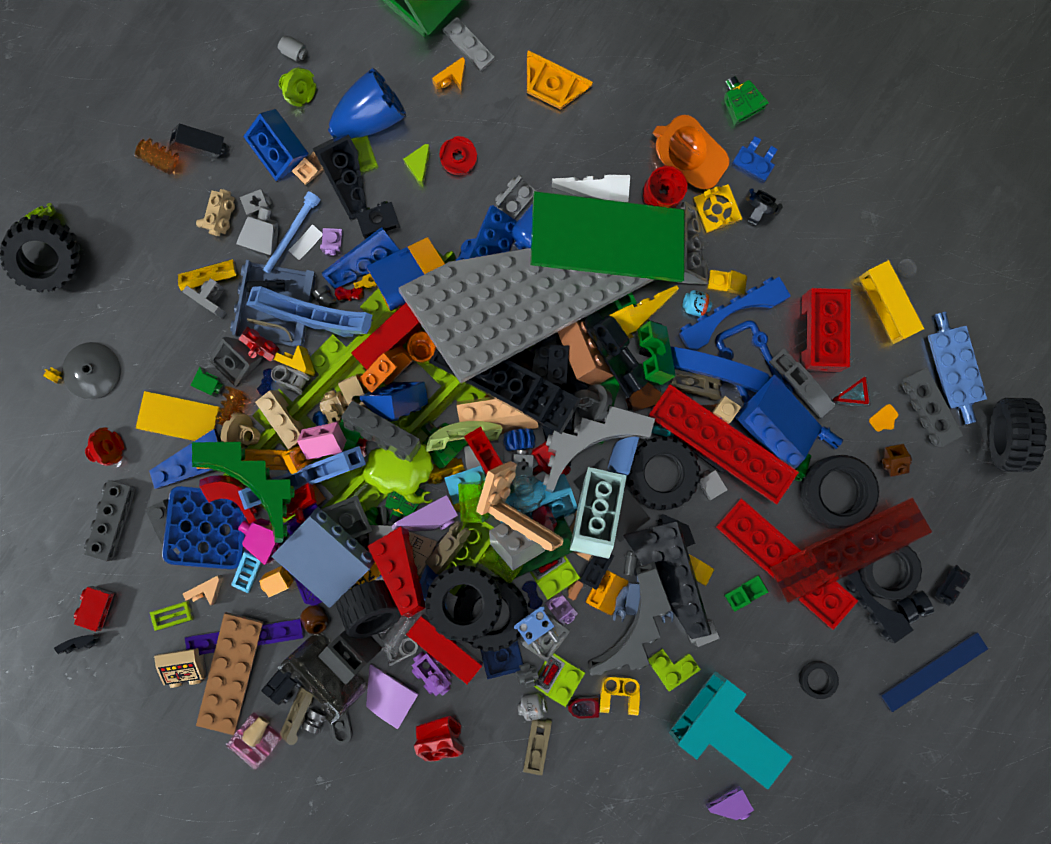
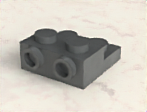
M358 496L321 509L352 538L356 539L357 542L367 539V534L372 532Z

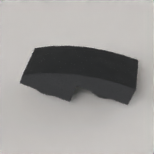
M88 634L72 638L54 647L57 654L65 653L66 655L75 650L76 646L78 649L86 648L88 650L97 644L95 640L101 636L99 634Z

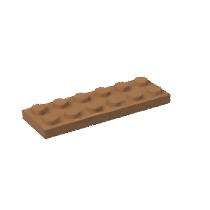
M228 612L224 613L196 726L231 735L236 733L263 621Z

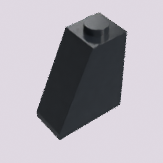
M179 123L172 130L168 148L217 158L220 154L224 153L226 143H223V136Z

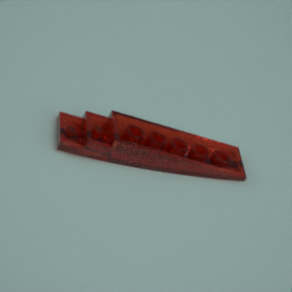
M910 498L805 547V550L770 567V571L787 604L894 553L931 534L932 531L914 499Z

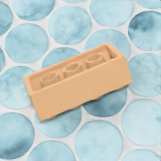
M492 397L457 402L459 422L484 421L502 426L501 434L518 429L538 428L537 421Z

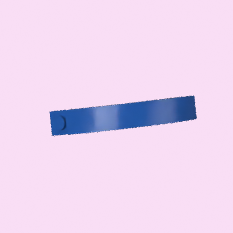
M670 346L675 370L716 378L756 393L771 378L768 373L732 360Z

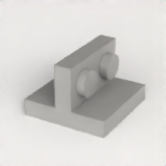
M210 278L209 281H205L201 286L200 294L186 285L182 291L184 294L223 319L226 312L215 305L225 290L220 284Z
M546 612L555 625L553 629L560 637V640H557L555 643L548 632L537 639L544 649L541 654L537 653L532 644L528 645L522 636L519 641L525 648L548 662L570 633V630ZM544 620L543 626L547 627L549 623ZM527 632V637L532 638V633Z

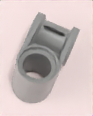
M283 365L274 367L271 372V377L277 384L299 395H302V389L306 381L310 379V376L304 372Z
M406 637L381 648V650L387 656L388 665L392 666L416 653L420 646L414 642L415 649L412 651L408 650L406 642L414 641Z

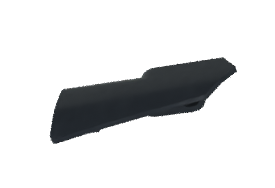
M598 311L586 316L585 328L626 396L628 398L631 397L634 392L642 389L649 380L645 379L642 363L637 362L627 347L630 343L628 336L612 316L602 318Z

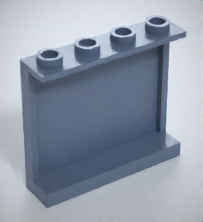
M246 260V264H243L241 269L242 283L238 285L239 301L234 306L236 316L235 321L232 320L230 330L232 335L239 338L248 326L274 344L296 348L298 345L304 347L307 326L296 321H283L247 306L250 292H247L246 283L247 281H265V279L285 280V292L277 293L312 303L313 297L311 294L314 292L317 274L310 270L305 272L275 266L270 273H266L263 270L264 264L252 263ZM247 318L280 325L293 335L294 341H290L289 335L284 330L253 324L247 321Z
M319 507L271 556L329 608L375 562L369 551L361 546L356 539L352 538Z

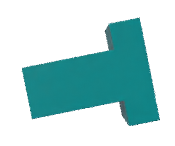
M715 671L669 731V734L678 746L696 760H698L707 746L711 744L766 789H769L792 759V756L735 711L746 694Z

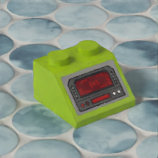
M566 556L530 572L547 599H550L580 579Z
M554 653L548 662L545 661L538 672L539 680L534 681V687L566 707L585 671Z

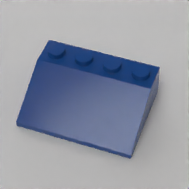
M773 375L735 416L764 449L793 469H796L806 458L822 429L818 421L776 375Z

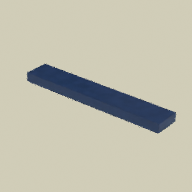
M975 632L880 696L889 710L894 712L988 650V647L980 635Z

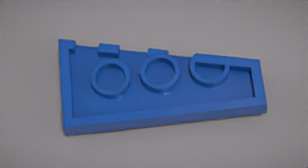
M381 227L324 270L322 276L336 289L356 280L361 275L369 274L366 266L399 251L400 248Z
M217 429L211 430L194 442H220ZM192 443L149 470L154 489L213 471L212 469L192 467Z

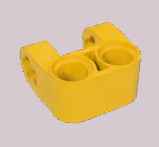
M605 676L601 684L599 712L609 713L611 695L629 696L628 715L638 716L640 705V685L638 681L630 676ZM609 680L616 682V687L612 690L606 688V683ZM634 682L635 689L627 691L625 689L626 683Z

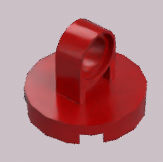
M107 427L99 428L89 436L88 446L85 449L86 457L90 461H97L101 465H114L123 458L121 456L124 450L122 439L115 431L107 430Z

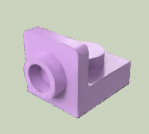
M323 228L320 249L322 252H325V255L334 256L336 253L342 252V229Z
M561 592L545 603L563 626L571 623L578 614Z

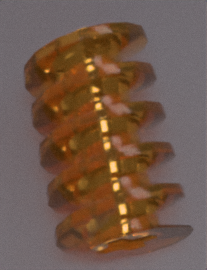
M151 138L146 142L142 139L136 147L135 157L143 162H148L150 166H155L158 170L161 169L164 173L171 174L177 166L179 153H175L172 156L173 151L169 149L165 152L166 147L164 145L158 149V142L152 145L153 140Z
M225 386L229 393L222 394L227 400L220 401L224 408L217 409L222 415L215 416L219 420L216 424L223 426L226 420L229 421L233 417L231 416L233 413H243L238 407H245V404L241 402V400L247 399L243 394L244 391Z

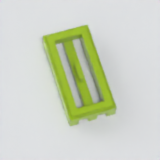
M189 601L150 612L155 631L193 620ZM183 606L185 608V610L179 611L159 618L155 617V615L159 613H163ZM183 614L187 615L186 618L160 626L157 624V622Z

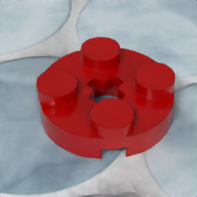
M453 137L445 141L440 148L441 165L451 174L466 175L476 165V148L471 140L466 137ZM459 151H461V155L464 157L462 159L456 160L453 154H457Z

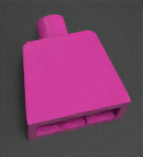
M260 518L249 524L244 520L238 528L239 531L246 535L242 543L243 547L264 565L274 560L271 556L282 544L274 543L271 522Z

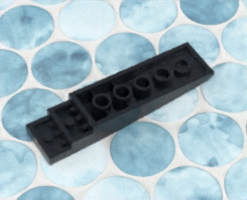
M436 348L429 363L456 377ZM508 359L465 381L468 385L559 434L563 433L581 401L578 397Z

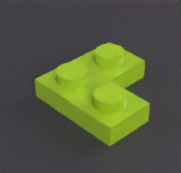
M663 648L648 657L649 664L669 692L701 670L690 653L674 664Z

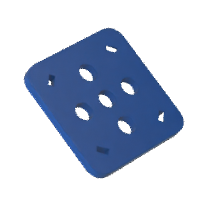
M174 487L170 491L162 549L163 560L171 565L220 569L237 568L242 558V543L244 541V533L238 530L240 524L244 520L246 521L243 512L235 502H233L236 505L234 509L231 505L233 501L217 499L210 502L213 506V511L210 514H205L202 508L204 504L209 502L200 488ZM185 497L186 500L180 503L179 500ZM187 520L191 523V529L183 532L180 525L183 521ZM204 522L209 523L211 526L210 531L206 534L200 530V526ZM223 524H227L230 527V532L227 535L220 533V527ZM201 542L208 544V550L205 553H200L198 550V545ZM177 548L180 553L177 555L173 549ZM230 552L231 555L225 558L224 556H226Z

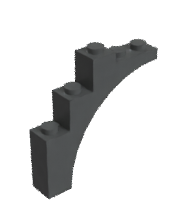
M655 562L636 568L640 584V600L633 624L625 636L613 648L603 655L588 661L591 676L605 674L608 670L614 668H623L626 664H629L631 670H640L649 665V658L643 643H652L661 638L654 616H663L672 611Z

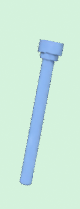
M308 191L305 195L304 206L263 268L266 273L271 272L310 209L319 204L321 199L312 192Z

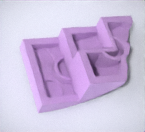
M371 663L369 666L366 707L385 722L398 729L417 698L418 693L404 686L400 681Z

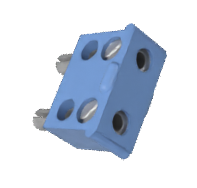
M542 606L514 626V629H518L527 644H532L538 654H541L544 649L537 639L546 632H548L555 643L557 640H560V637L553 629L555 625L544 611L545 607ZM544 620L549 623L547 627L543 626ZM527 632L532 633V638L527 637Z

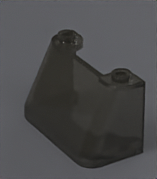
M312 634L277 668L283 674L286 672L292 673L290 677L292 679L296 677L322 704L321 709L323 711L327 710L328 714L325 718L332 725L366 691V682L362 677L355 675L345 685L318 657L328 646L325 638L320 634Z

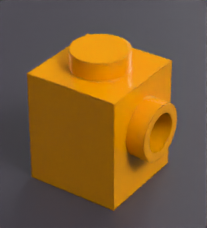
M283 566L265 573L259 580L261 589L266 592L268 597L288 589L294 581L290 573Z

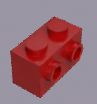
M94 586L84 589L80 600H82L80 608H77L74 614V625L95 632L101 631L115 593Z

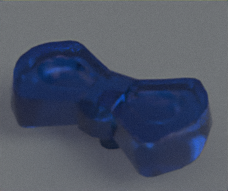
M272 368L263 370L261 384L257 387V391L261 396L271 390L273 381L271 377Z
M526 581L521 589L528 594V607L538 609L542 606L543 600L536 591L537 583Z

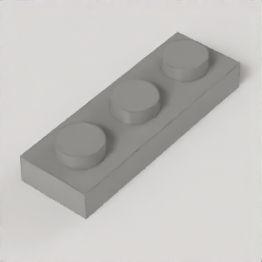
M458 17L443 28V32L481 72L495 60L490 51Z

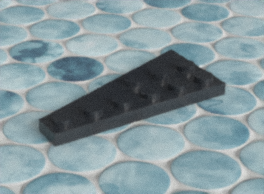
M679 520L624 534V538L642 565L655 562L671 609L689 637L696 639L711 635Z

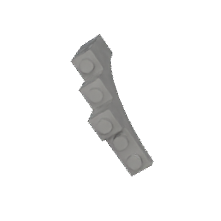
M609 406L607 410L609 413L602 420L604 424L582 418L580 423L576 422L573 432L577 434L576 436L564 432L559 434L556 431L553 432V435L549 434L546 445L549 446L548 452L555 453V456L551 455L548 466L551 467V471L544 478L543 485H546L545 491L553 493L564 468L576 455L589 446L614 438L636 436L639 439L648 440L651 436L655 419Z

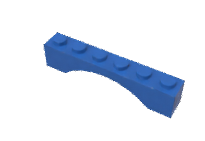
M771 277L763 282L764 286L760 288L755 286L746 291L748 295L742 298L739 295L730 300V305L717 307L714 309V314L701 316L697 319L698 323L693 326L689 323L682 327V332L678 336L685 348L697 351L706 346L717 325L734 312L751 307L771 309L789 299L791 295L781 278L774 279Z

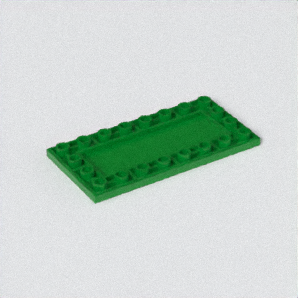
M534 191L530 265L683 282L684 209Z

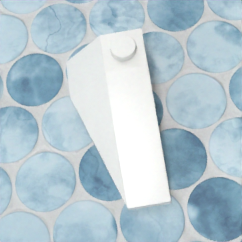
M604 175L603 179L587 176L582 181H579V178L576 177L552 179L553 188L579 197L626 203L629 200L630 175Z

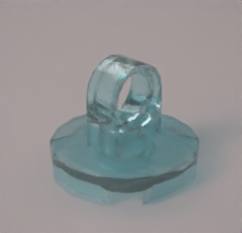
M518 476L510 486L511 492L507 497V501L511 507L520 510L521 513L532 512L538 509L543 498L545 499V488L541 481L535 477Z

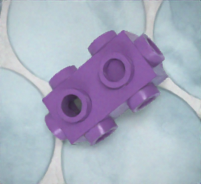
M421 652L413 658L415 662L411 665L414 668L412 672L418 679L422 678L426 683L424 687L430 695L434 693L437 696L440 693L443 696L451 689L449 686L452 683L450 680L452 678L451 674L446 668L442 670L438 665L439 661L428 652L426 654ZM424 662L430 664L428 669L423 668Z

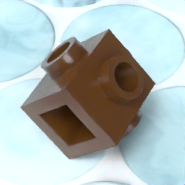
M904 444L885 447L882 465L884 470L888 471L890 477L907 474L910 471V465H912V458Z

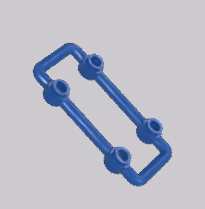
M745 321L717 335L715 341L719 349L718 357L732 360L734 353L732 349L725 346L723 340L751 328L753 333L752 343L761 349L772 375H776L793 393L791 385L785 383L781 374L769 363L773 357L767 346L768 336L766 333L760 332L758 325L754 321ZM736 385L744 401L743 408L750 401V396L746 388Z

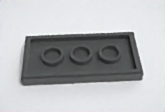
M603 458L591 468L607 471L609 464ZM586 472L573 481L580 491L582 490ZM626 486L624 487L616 531V538L619 542L625 539L624 534L636 531L651 519Z

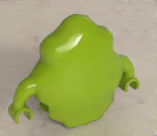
M401 418L399 421L393 423L394 425L404 430L410 427L401 426V422L403 420H406L407 418ZM421 443L419 451L411 462L406 459H399L390 450L386 451L382 448H375L370 451L368 462L363 469V478L368 484L376 487L380 493L385 495L395 491L413 504L431 503L433 499L428 501L424 499L425 494L431 493L429 491L423 492L421 496L415 494L419 485L429 480L430 473L434 468L431 456L426 451L425 444Z

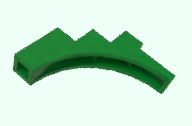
M192 442V467L209 468L223 472L238 479L250 488L268 513L273 528L274 543H282L283 536H287V524H283V517H287V506L283 504H290L291 498H294V486H290V479L266 480L270 479V468L266 467V461H241L245 460V448H241V442Z

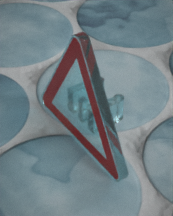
M862 377L832 399L833 403L869 407L871 401L867 377Z

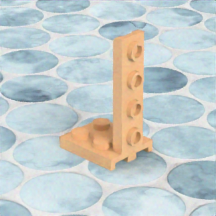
M509 461L489 470L476 512L481 515L490 513L497 520L506 523L513 530L519 531L546 550L553 551L562 546V537L505 503L511 492V483L516 476L517 464Z

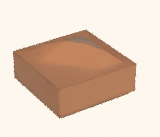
M577 580L569 585L567 597L576 600L583 587V583Z

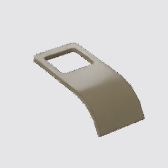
M247 318V321L253 324L284 330L289 335L290 341H294L293 335L280 325Z

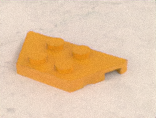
M528 50V94L561 110L592 87V81Z

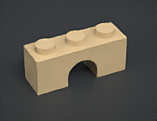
M279 390L268 391L255 403L288 449L294 448L299 445L297 440L302 429H305L301 421H296L290 416L286 409L289 404Z

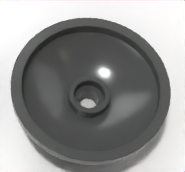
M95 342L83 343L73 348L66 356L62 367L63 380L67 388L76 396L84 399H99L108 395L116 387L120 378V363L115 353L107 346ZM89 366L90 371L86 373L85 367Z

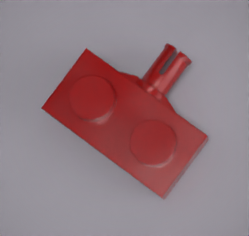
M248 326L238 339L251 349L248 353L251 358H255L259 354L271 362L279 350L272 341L266 340L256 330Z
M546 442L532 450L531 454L538 462V466L533 468L534 476L542 471L550 474L551 467L548 464L551 455L555 456V453L548 452L549 446L546 445ZM567 465L561 474H569L571 468Z
M307 483L296 489L290 504H283L287 506V517H283L284 519L295 514L297 523L305 521L303 510L317 502L312 484Z

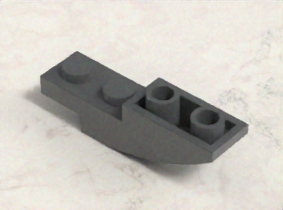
M785 349L781 350L769 361L820 419L835 406L811 374Z

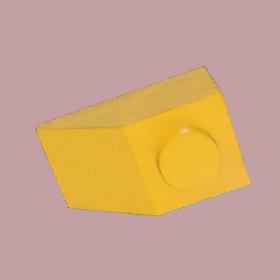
M689 554L696 581L706 586L715 569Z

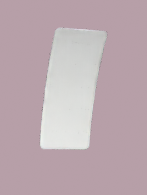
M311 225L303 236L289 249V252L300 260L322 237L323 233L314 225Z

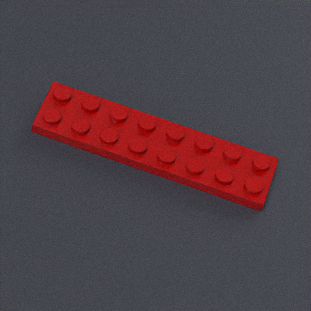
M671 384L648 415V417L654 418L656 423L774 504L779 503L799 473Z
M742 498L738 500L716 526L722 534L777 582H781L816 565L813 560ZM824 570L785 588L832 630L837 627L858 602L854 596Z

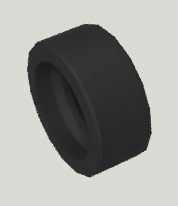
M813 661L802 669L800 685L807 695L815 699H826L836 692L839 686V677L831 665L822 661ZM815 669L826 670L830 676L829 687L824 691H814L808 684V676Z

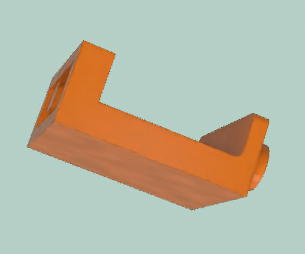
M401 345L384 352L359 380L372 393L383 382L386 385L392 383L413 360Z

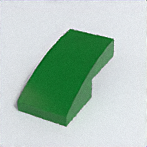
M757 575L725 594V597L735 612L769 591L760 575Z

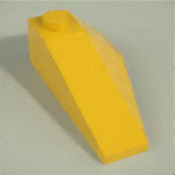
M676 285L656 294L652 300L650 298L643 299L636 305L637 307H634L632 304L610 316L616 319L630 340L633 338V334L677 293L679 287Z

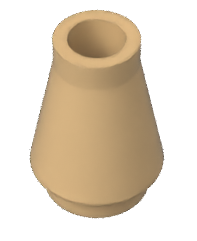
M259 716L243 732L242 740L246 744L255 747L256 744L260 743L269 721Z

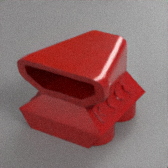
M446 716L416 726L417 741L414 744L416 755L427 762L439 761L446 757L454 758L463 754L464 747L456 739L461 734V724L451 716Z

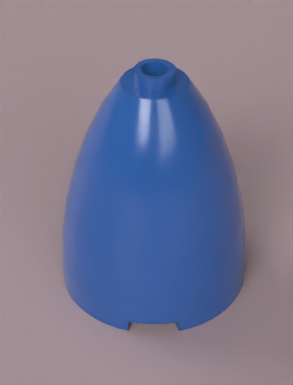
M372 68L360 77L337 104L329 122L330 128H328L333 138L349 134L351 139L372 135L396 124L406 117L404 115L406 113L396 93L391 90L387 83H384L386 81L385 78L376 69Z

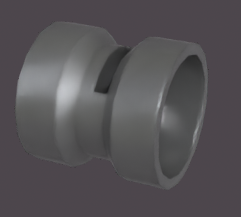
M310 708L307 713L308 718L303 722L302 728L311 733L320 734L322 730L321 725L326 721L327 715L319 710Z

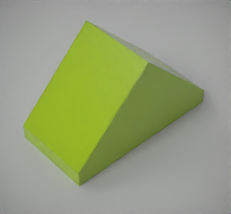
M424 144L403 159L404 164L420 186L424 185L430 154L429 144Z

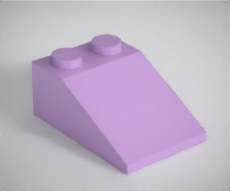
M446 495L395 522L391 527L393 530L401 526L409 531H433L438 528L442 531L454 523L453 519L458 515Z

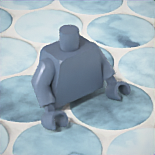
M638 576L637 583H628V586L623 587L616 597L614 621L616 615L622 617L621 622L624 621L626 615H636L640 600ZM672 611L662 616L663 623H665V617L667 616L673 622L674 614Z

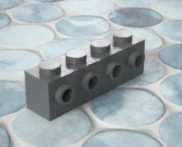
M351 401L341 416L347 429L361 433L360 435L368 441L373 440L379 447L386 451H392L401 460L406 459L411 462L421 447L419 438L354 401Z
M108 480L104 484L102 500L99 501L96 507L97 516L90 526V531L92 532L84 545L86 550L84 555L104 561L113 560L134 494V486L114 480Z

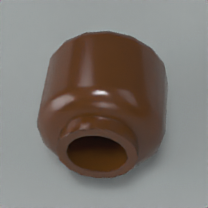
M319 605L306 607L300 615V620L306 632L310 634H320L328 625L329 620L326 613Z

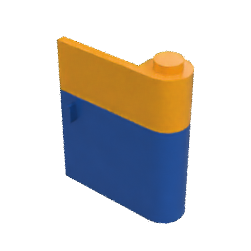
M427 237L366 266L380 290L388 309L392 311L406 303L399 293V287L445 263Z

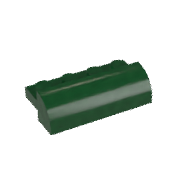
M564 514L555 518L557 525L553 532L563 538L562 546L555 550L549 551L545 549L543 553L512 570L494 549L498 562L501 564L508 581L519 578L574 552L570 550L572 532Z

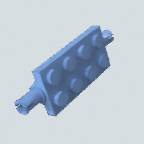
M947 312L935 314L934 317L939 331L928 335V340L946 404L949 409L961 408L964 425L977 422L972 405L975 402L986 400L987 397L967 326L955 329L950 328Z

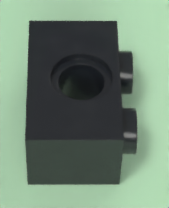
M384 201L377 204V207L371 209L366 207L359 210V213H356L364 239H367L381 227L386 232L400 228L392 202ZM381 215L383 218L380 222H373L374 216Z

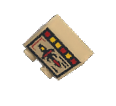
M198 648L154 656L155 666L163 685L170 684V688L182 686V682H189V685L199 684L201 679L207 677L204 654L199 655Z

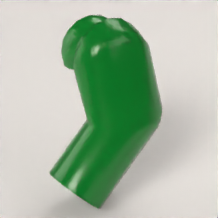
M371 507L365 513L369 525H378L376 521L379 511L377 508Z

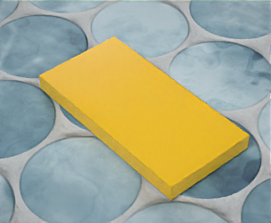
M144 391L136 429L196 441L211 430L216 429L220 407Z

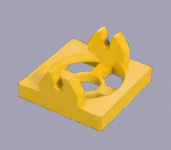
M729 184L722 187L717 186L712 190L709 189L703 194L693 197L706 233L742 220ZM715 195L724 196L729 202L722 204L717 201ZM710 198L712 203L710 209L704 211V203ZM715 204L720 205L722 213H713L712 206ZM732 208L731 215L724 219L723 213L725 209ZM712 215L714 217H717L718 222L716 223L710 221L707 218V216Z

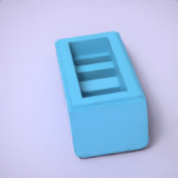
M248 550L244 551L231 586L246 593L250 592L262 566V563ZM245 564H248V565L254 567V569H251V568L245 566ZM242 571H244V572L250 574L251 577H249V576L243 574ZM239 578L248 581V584L238 581Z

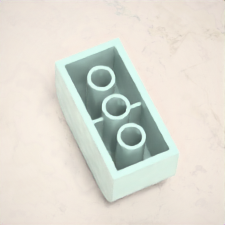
M588 467L579 499L570 545L571 551L609 559L614 547L626 475Z

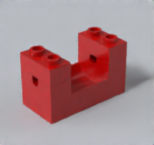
M811 288L802 295V315H807V349L801 352V365L807 371L841 372L850 367L851 289Z

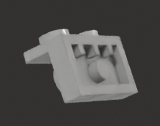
M521 175L517 178L513 177L507 185L509 188L505 192H500L495 199L496 207L513 219H516L533 199V193L536 191L523 180Z

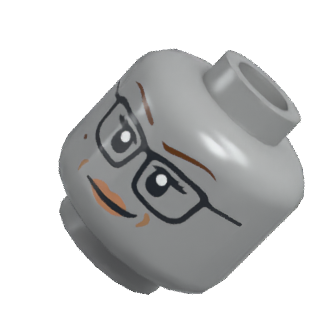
M539 693L523 696L521 703L518 704L519 715H523L527 721L542 719L548 711L545 697H542Z

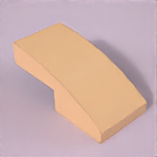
M313 151L292 172L306 185L324 169Z

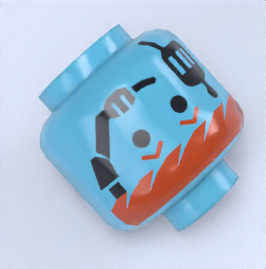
M692 290L690 293H686L683 300V308H685L687 314L701 317L706 312H710L712 302L707 293Z

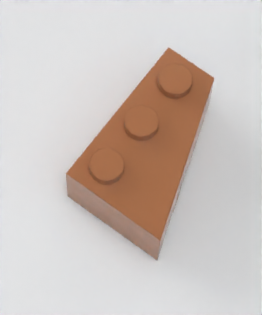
M579 320L558 331L562 344L569 345L568 359L578 380L594 385L601 384L614 376L587 332L585 321Z

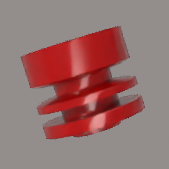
M673 166L657 168L651 173L643 186L642 196L644 203L651 206L675 208L687 192L688 184L684 174Z

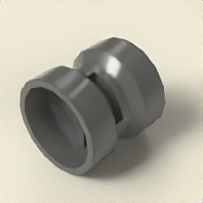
M328 285L318 288L311 294L314 300L318 301L319 306L331 308L338 302L335 296L331 295Z

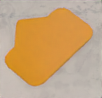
M887 404L873 415L869 422L878 432L883 429L892 430L894 429L898 412L891 404Z

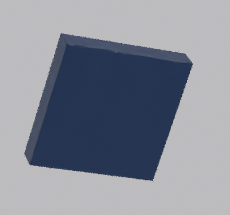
M518 640L510 647L496 652H486L480 649L487 680L515 673L520 670L519 665L524 664Z

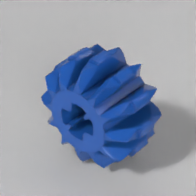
M527 428L505 432L503 439L507 451L533 448L536 441L533 430Z

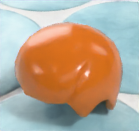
M424 331L415 332L409 337L407 342V352L410 358L419 363L429 361L436 350V346Z

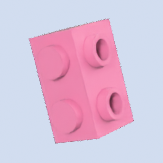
M335 422L302 429L297 442L306 459H318L322 456L341 453L345 446L346 438L338 423Z

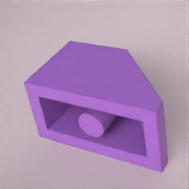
M740 786L706 804L710 813L735 820H744L754 811Z

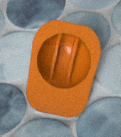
M679 115L668 125L657 126L652 132L657 138L655 146L661 162L665 166H673L679 169L686 177L687 182L696 188H713L729 166L727 152L692 116Z

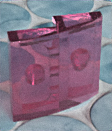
M252 713L226 746L256 771L282 738L280 734L267 725L259 744H256L255 747L246 744L242 740L243 732L258 719V716Z

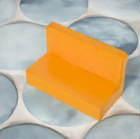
M607 570L597 590L592 588L586 603L609 615H613L616 597L622 588L628 585L629 581Z

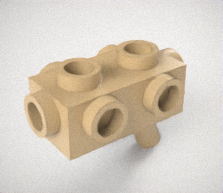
M220 189L219 192L211 190L205 217L197 220L196 225L209 230L211 235L220 237V234H226V231L230 228L229 219L231 212L235 209V198L231 196V192Z
M332 390L324 394L320 402V410L323 415H326L328 424L337 422L339 425L341 416L347 409L348 404L340 391L335 393Z

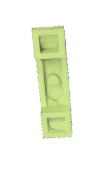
M484 421L454 423L433 433L427 442L426 451L445 449L448 441L465 439V435L480 426L489 441L498 440L503 428L501 425Z

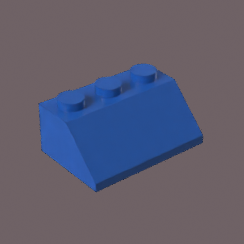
M277 109L260 113L243 136L275 181L290 173L309 154Z
M425 381L392 382L376 389L372 393L368 392L360 395V400L373 413L387 419L389 422L397 421L399 417L408 416L410 412L419 411L421 407L428 404Z

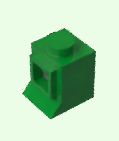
M199 367L190 386L216 397L217 394L221 393L224 384L219 381L220 378L205 372L204 368Z

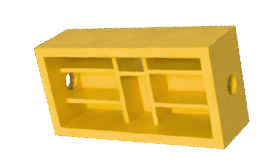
M889 260L859 276L893 344L924 329Z

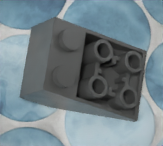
M345 630L318 657L346 685L381 651L382 647L371 636L353 638L349 637Z

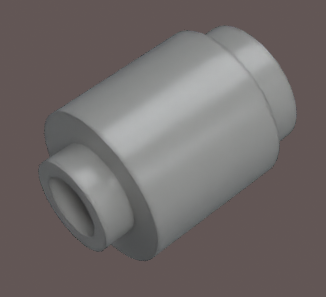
M283 36L280 39L278 50L282 54L297 62L306 57L307 50L305 44L290 36Z

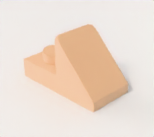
M222 575L215 576L183 593L185 600L192 599L195 602L204 597L202 594L204 593L209 604L214 605L223 580Z

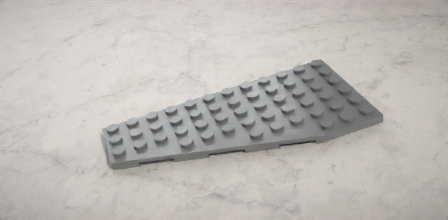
M531 248L448 262L399 287V293L459 382L463 383L655 279L530 265Z

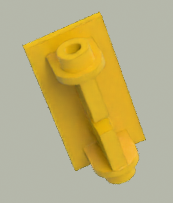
M453 458L445 468L439 469L436 464H433L434 468L430 473L428 483L439 484L445 480V477L465 471L462 458Z

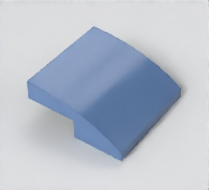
M638 437L624 438L614 444L607 469L608 472L626 476L630 473L639 440Z

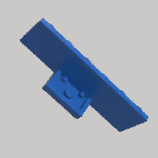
M491 205L477 237L463 242L459 257L455 261L509 252L514 241L512 229L517 221L494 205Z

